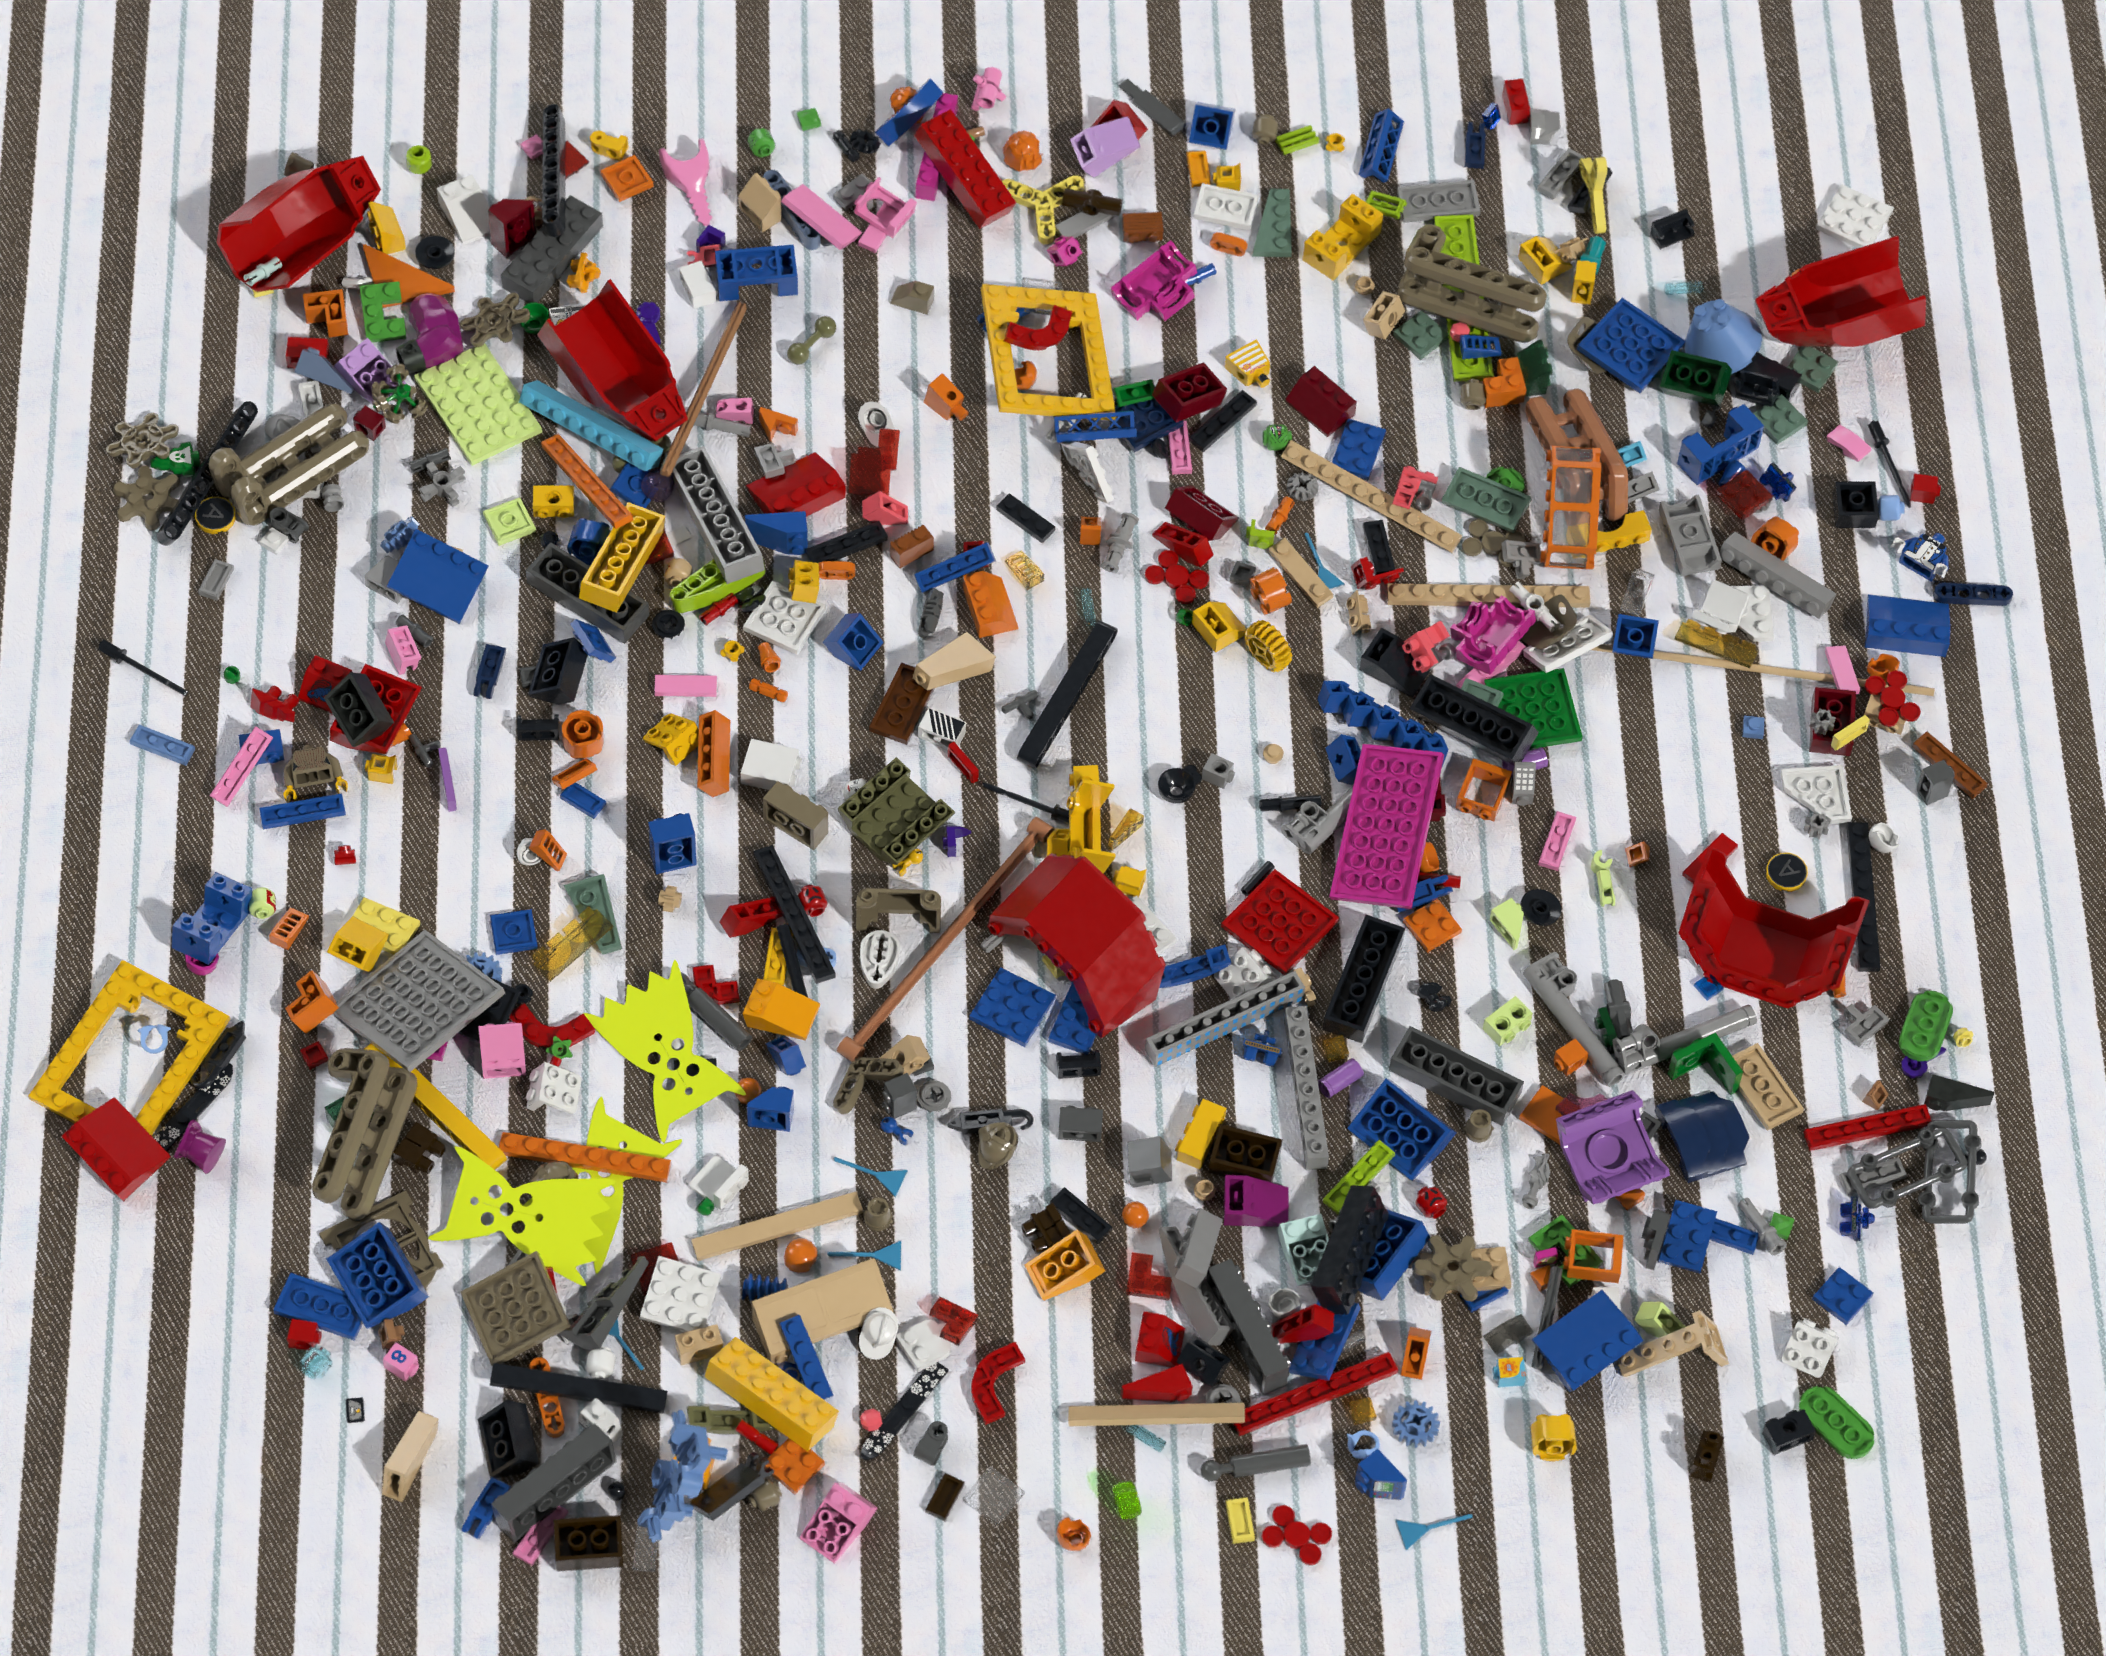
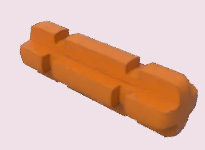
M753 678L749 684L750 690L759 691L760 694L773 699L776 697L780 702H785L788 698V691L778 690V687L765 682L760 683L758 679Z

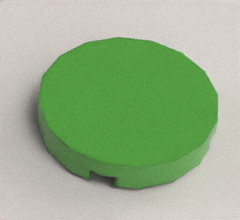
M1498 467L1491 470L1486 476L1490 480L1521 493L1524 491V479L1513 468Z

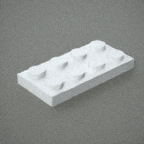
M1588 615L1578 620L1570 633L1560 641L1541 650L1529 646L1523 649L1524 657L1547 673L1604 644L1613 638V633L1593 616Z

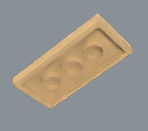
M1758 1043L1733 1055V1058L1743 1071L1738 1090L1767 1131L1803 1113L1804 1108Z
M1506 1248L1474 1249L1471 1256L1475 1260L1488 1261L1493 1266V1273L1490 1276H1478L1473 1279L1472 1283L1477 1291L1497 1290L1502 1287L1511 1289ZM1420 1253L1419 1260L1431 1259L1433 1253ZM1449 1263L1447 1266L1451 1271L1459 1269V1266ZM1422 1275L1425 1295H1429L1434 1281L1430 1276ZM1450 1290L1446 1294L1460 1292H1458L1457 1290Z

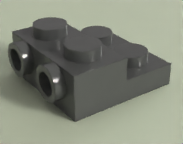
M1660 1209L1654 1210L1652 1217L1647 1216L1641 1237L1645 1239L1643 1247L1647 1249L1644 1259L1648 1260L1646 1268L1650 1270L1655 1269L1671 1216Z

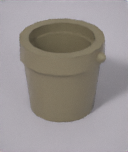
M292 152L287 160L284 176L287 177L300 171L314 168V163Z
M1481 1109L1472 1112L1463 1128L1468 1139L1477 1143L1487 1141L1492 1134V1130H1494L1490 1114Z
M873 1198L870 1200L866 1211H863L865 1224L873 1231L885 1230L893 1223L889 1205L883 1198Z

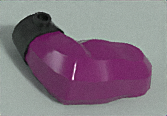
M432 293L421 294L416 297L410 305L408 316L409 322L417 332L418 337L396 348L399 364H404L405 370H408L409 374L424 371L426 368L445 363L462 353L464 349L457 314L447 300L441 295Z

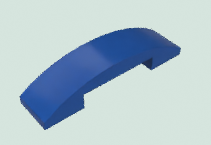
M931 78L916 91L917 93L891 119H888L875 131L888 147L911 128L943 94V91Z
M1226 945L1205 950V955L1172 965H1165L1159 988L1190 983L1231 965Z

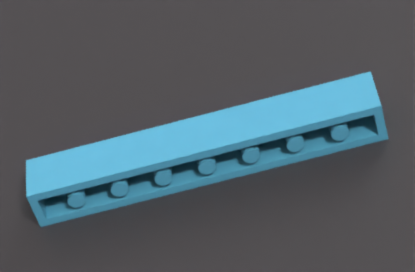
M538 380L523 385L519 403L643 471L659 466L663 448Z

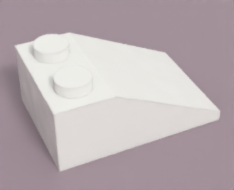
M473 174L437 188L438 202L463 245L490 234L488 209L490 208Z

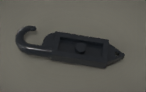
M243 1020L231 1028L226 1027L204 1059V1067L209 1072V1075L202 1082H196V1073L192 1075L190 1082L194 1088L205 1089L209 1087L220 1072L224 1071L246 1039L244 1035L245 1023Z
M994 1109L964 1112L948 1122V1128L960 1131L962 1135L979 1133L978 1130L986 1125L1002 1122L1011 1125L1012 1118L1024 1117L1027 1119V1123L1021 1126L1020 1129L1025 1130L1032 1126L1034 1118L1025 1109Z

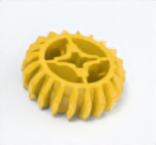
M1258 620L1245 631L1244 638L1246 645L1249 647L1248 650L1267 670L1279 672L1285 669L1292 661L1291 648L1288 646V642L1274 625L1271 626L1270 622Z

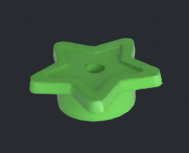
M554 1036L553 1045L547 1048L546 1052L560 1059L565 1057L572 1058L573 1055L569 1050L572 1041L570 1039L561 1041L557 1036Z

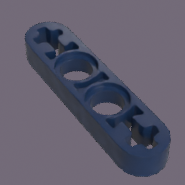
M1939 583L1935 587L1933 597L1937 602L1945 604L2007 606L2012 600L2013 591L2005 585ZM1966 591L1969 596L1961 597L1958 595V592ZM1981 591L1986 592L1989 597L1981 598L1978 593Z

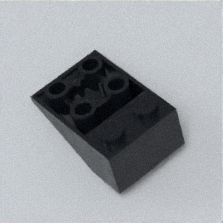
M1381 628L1362 655L1359 670L1413 698L1432 669L1424 673L1421 670L1416 671L1412 665L1414 658L1411 653H1405L1402 648L1404 641L1399 636Z

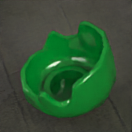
M537 302L527 303L523 308L530 311V319L527 322L520 323V326L525 332L535 335L539 333L546 320L549 319V311L543 304Z

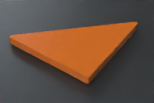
M366 244L363 245L373 284L398 281L400 283L402 303L382 305V308L413 302L421 294L444 295L455 292L454 285Z

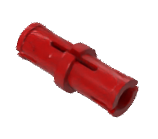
M730 593L719 602L715 601L712 603V607L700 614L699 619L702 622L705 620L704 624L707 626L717 617L724 616L725 612L735 604H738V599L736 596H733V593Z

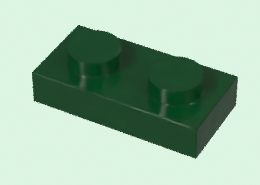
M1598 1008L1597 1015L1594 1018L1595 1027L1601 1031V1042L1604 1047H1607L1610 1054H1614L1613 1039L1618 1038L1607 1008Z

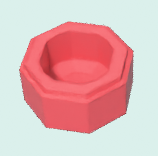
M1462 322L1453 324L1450 330L1452 340L1457 342L1460 341V335H1469L1470 333L1467 324Z
M874 1408L865 1410L860 1416L862 1428L869 1432L878 1430L882 1425L881 1414Z

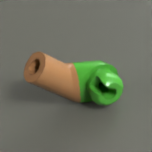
M983 126L967 130L973 141L977 137L985 135Z

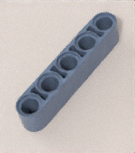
M768 170L764 173L763 178L768 181L769 186L773 190L779 192L781 198L792 191L778 171ZM781 202V215L803 246L808 250L818 249L821 245V234Z

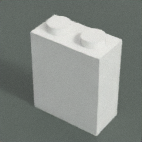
M751 739L740 773L741 784L770 790L779 781L782 784L795 787L797 781L796 769L800 770L802 758L799 757V749Z

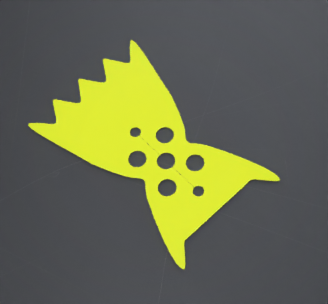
M676 960L673 961L669 979H665L652 971L649 972L648 990L646 992L628 984L624 1005L606 997L603 1018L584 1013L593 1027L622 1056L639 1068L654 1074L653 1096L658 1133L663 1143L666 1141L668 1128L672 1122L725 1091L746 1095L744 1089L730 1076L705 1058L692 1053V1015L682 975ZM656 1034L662 1035V1039L660 1041H656L654 1039V1036ZM676 1038L683 1039L685 1043L684 1047L679 1051L674 1050L671 1046L672 1041ZM657 1052L660 1054L661 1059L657 1064H650L648 1062L650 1053ZM677 1058L680 1061L679 1068L677 1070H669L667 1068L668 1060ZM690 1064L699 1066V1073L697 1075L689 1076L686 1069ZM666 1078L675 1080V1086L672 1090H665L662 1083ZM688 1087L693 1089L690 1095L685 1093V1089Z
M600 1097L594 1108L586 1146L596 1148L603 1146L608 1150L663 1159L680 1145L682 1139L660 1144L606 1115L604 1101ZM622 1141L627 1143V1147L624 1149L619 1147V1143ZM573 1167L572 1169L578 1175L581 1172H588L591 1179H612L616 1181V1183L612 1184L615 1189L612 1196L606 1197L602 1195L601 1190L597 1192L611 1209L591 1216L592 1221L604 1234L583 1243L596 1258L594 1268L596 1274H598L606 1259L620 1218L623 1203V1182L633 1177L611 1174L603 1178L598 1174V1171ZM533 1198L528 1200L523 1206H530ZM542 1214L534 1216L536 1221H539Z
M455 1146L456 1152L464 1162L446 1228L429 1236L428 1239L433 1241H453L487 1236L497 1231H502L510 1242L524 1253L529 1255L537 1251L546 1267H553V1271L581 1286H586L576 1267L596 1261V1258L583 1243L604 1234L592 1221L591 1216L611 1209L597 1192L611 1186L616 1181L612 1179H550L512 1188L507 1180L491 1166L471 1152ZM498 1185L501 1187L502 1194L499 1198L495 1199L489 1196L491 1186ZM522 1194H531L533 1202L530 1206L525 1207L520 1204ZM472 1197L478 1198L476 1205L471 1204L470 1200ZM503 1203H510L513 1206V1212L509 1216H504L501 1214L499 1207ZM486 1212H490L494 1216L493 1223L488 1226L481 1223V1216ZM542 1214L543 1220L538 1222L534 1216ZM521 1220L524 1222L525 1229L522 1233L513 1232L512 1224L514 1221Z

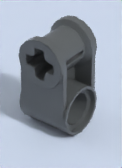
M276 507L270 512L271 527L288 536V540L292 543H297L301 534L309 529V525L304 519L292 514L283 507Z
M935 1421L930 1424L923 1438L917 1444L913 1457L931 1466L936 1464L948 1441V1428L945 1423Z

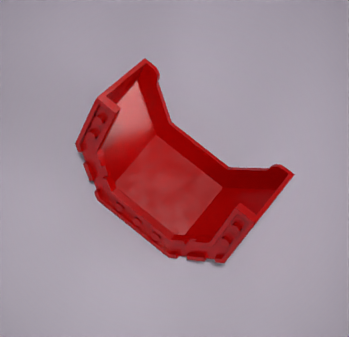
M1709 847L1694 881L1678 932L1681 939L1685 940L1688 945L1689 952L1695 962L1702 968L1707 982L1787 1009L1801 1001H1808L1820 996L1823 992L1830 989L1832 991L1839 988L1870 900L1854 896L1849 898L1845 905L1808 919L1746 898L1726 865L1727 857L1724 852Z
M1049 854L989 917L987 927L994 936L1002 937L1005 934L1025 936L1037 946L1041 953L1045 954L1052 961L1055 967H1059L1066 974V977L1074 983L1089 1017V1029L1100 1038H1103L1157 998L1166 964L1163 957H1158L1155 948L1158 945L1152 931H1147L1144 925L1146 921L1144 913L1084 856L1074 858L1073 855H1061L1059 857L1056 854Z

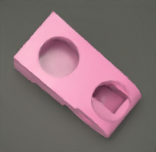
M728 398L717 401L716 417L753 424L754 407L752 398Z

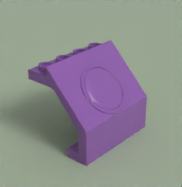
M1633 1090L1556 1118L1560 1146L1585 1202L1590 1201L1593 1205L1602 1203L1604 1200L1620 1196L1625 1192L1639 1189L1644 1185L1670 1176L1669 1168L1657 1157L1640 1117L1639 1108L1643 1107L1642 1099Z

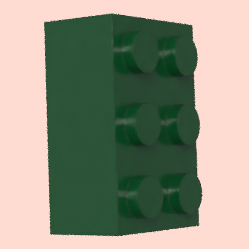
M1671 350L1659 387L1667 395L1721 407L1732 369L1726 362Z

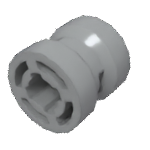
M329 484L321 489L324 509L328 512H336L344 507L339 485Z

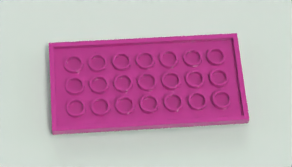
M1371 744L1362 745L1329 896L1331 900L1412 909L1444 759L1442 752Z

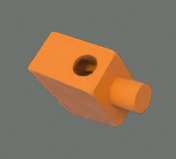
M943 373L928 385L924 403L945 420H949L955 415L962 421L969 413L962 407L964 395Z

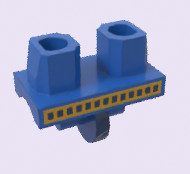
M1265 1030L1264 1035L1255 1034L1254 1040L1262 1041L1261 1043L1244 1039V1059L1255 1062L1257 1052L1265 1053L1263 1064L1274 1067L1278 1057L1281 1058L1282 1048L1267 1045V1043L1275 1045L1276 1039L1269 1037L1270 1031Z

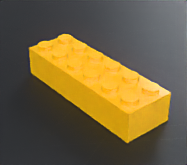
M629 502L625 507L632 514L633 521L617 529L612 528L581 581L579 599L616 613L660 539L665 522L664 515Z
M734 1337L709 1360L704 1376L706 1379L807 1452L834 1427L839 1410L737 1337Z

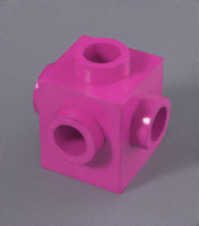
M1060 236L1047 249L1055 266L1071 265L1082 254L1079 242L1074 237Z

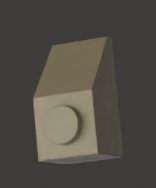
M919 281L897 286L890 304L928 315L934 301V286Z

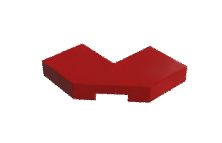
M714 965L692 967L694 985L702 988L719 1005L740 1002L737 981L716 983Z

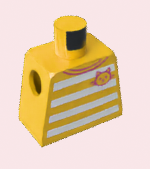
M1257 339L1225 356V369L1245 386L1257 382L1263 388L1270 383V379L1267 377L1270 372V362Z

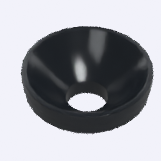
M1171 768L1164 771L1158 780L1160 795L1170 803L1186 802L1195 792L1196 783L1194 777L1190 772L1181 768ZM1173 787H1178L1182 790V793L1180 795H1173L1170 790Z

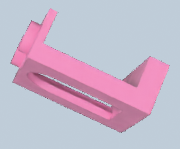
M878 177L874 183L870 182L864 195L860 194L854 203L856 205L854 213L893 238L915 213L917 202L912 198L907 203L881 187V178ZM879 199L898 211V213L888 224L867 209L866 205L869 200Z

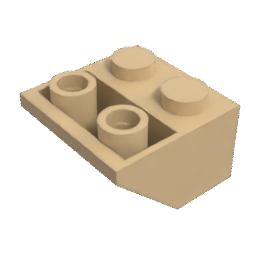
M755 173L738 196L739 208L762 232L781 221L782 198L779 192L773 190L765 178Z

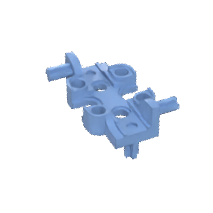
M682 1410L672 1413L673 1427L668 1444L671 1446V1452L676 1454L677 1460L657 1459L651 1476L652 1486L658 1489L653 1501L655 1508L644 1510L637 1520L638 1526L647 1528L648 1537L651 1539V1542L661 1540V1530L669 1531L675 1521L682 1522L685 1516L692 1517L694 1506L684 1504V1495L692 1499L697 1497L703 1485V1474L711 1459L725 1461L727 1458V1449L709 1446L705 1427L687 1425L686 1417Z

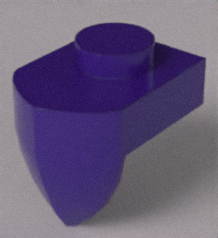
M955 825L946 826V837H943V849H947L948 857H956V838L971 834V830Z

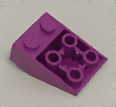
M1225 1175L1224 1225L1279 1227L1280 1224L1288 1222L1289 1187L1249 1176Z

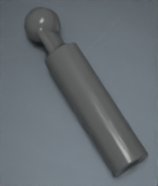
M681 972L689 1006L737 1051L745 1049L751 1042L752 1035L702 988L694 985L688 976Z
M1304 1444L1231 1456L1229 1463L1224 1464L1208 1460L1203 1463L1200 1470L1201 1476L1205 1480L1213 1482L1218 1480L1221 1474L1231 1473L1234 1478L1310 1466L1311 1458L1308 1445Z

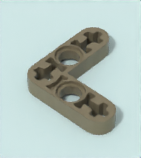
M856 1058L852 1061L834 1098L833 1106L840 1114L849 1113L854 1108L866 1080L890 1081L903 1075L904 1067L896 1059ZM880 1066L879 1070L873 1072L876 1067ZM856 1082L851 1089H848L852 1083Z

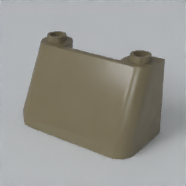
M862 889L857 894L856 931H867V926L870 922H878V913L920 914V924H927L930 933H940L941 896L933 890Z

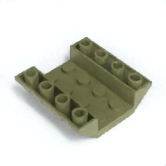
M897 757L838 807V812L849 831L879 860L894 865L899 864L955 814V811L941 798L935 802L910 779L911 770Z

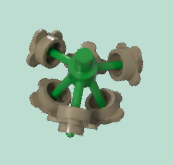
M404 364L394 365L386 370V374L390 375L391 381L398 383L397 388L390 389L385 381L372 383L373 408L377 412L381 411L382 415L389 422L398 424L399 420L405 418L402 408L399 407L401 402L409 405L408 410L412 414L411 417L413 419L422 416L426 412L428 406L425 404L426 401L424 399H412L416 393V388L402 383L409 375V371L405 370ZM393 399L396 401V405L388 404Z

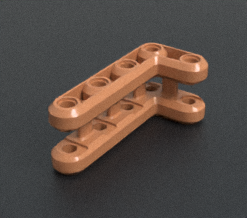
M1579 388L1568 390L1563 396V404L1567 412L1557 415L1554 414L1551 406L1548 405L1543 397L1530 398L1525 404L1527 420L1545 454L1546 450H1550L1552 445L1600 448L1602 486H1600L1599 501L1602 500V509L1605 511L1608 520L1613 522L1623 520L1625 514L1628 513L1627 468L1586 393ZM1572 424L1579 436L1567 438L1560 426ZM1556 450V458L1560 461L1581 462L1574 451ZM1558 467L1556 469V474L1563 486V502L1589 503L1590 483L1586 474L1591 473V469ZM1563 510L1568 527L1588 523L1589 512Z

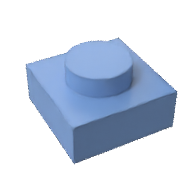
M1744 716L1742 737L1763 739L1765 718Z

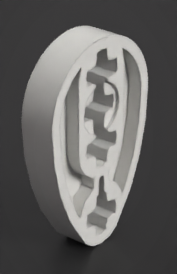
M878 930L867 934L862 940L860 963L863 976L868 985L874 989L881 988L890 980L897 968L900 958V943L892 933ZM880 938H883L882 960L876 962ZM878 970V981H874V977Z

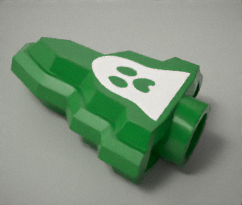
M191 441L181 443L179 447L171 448L168 458L160 459L156 456L150 459L151 468L161 471L170 470L173 474L193 477L195 467L200 466L199 451H193Z

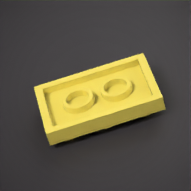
M363 897L353 914V917L389 934L382 950L393 955L412 940L420 926V920Z

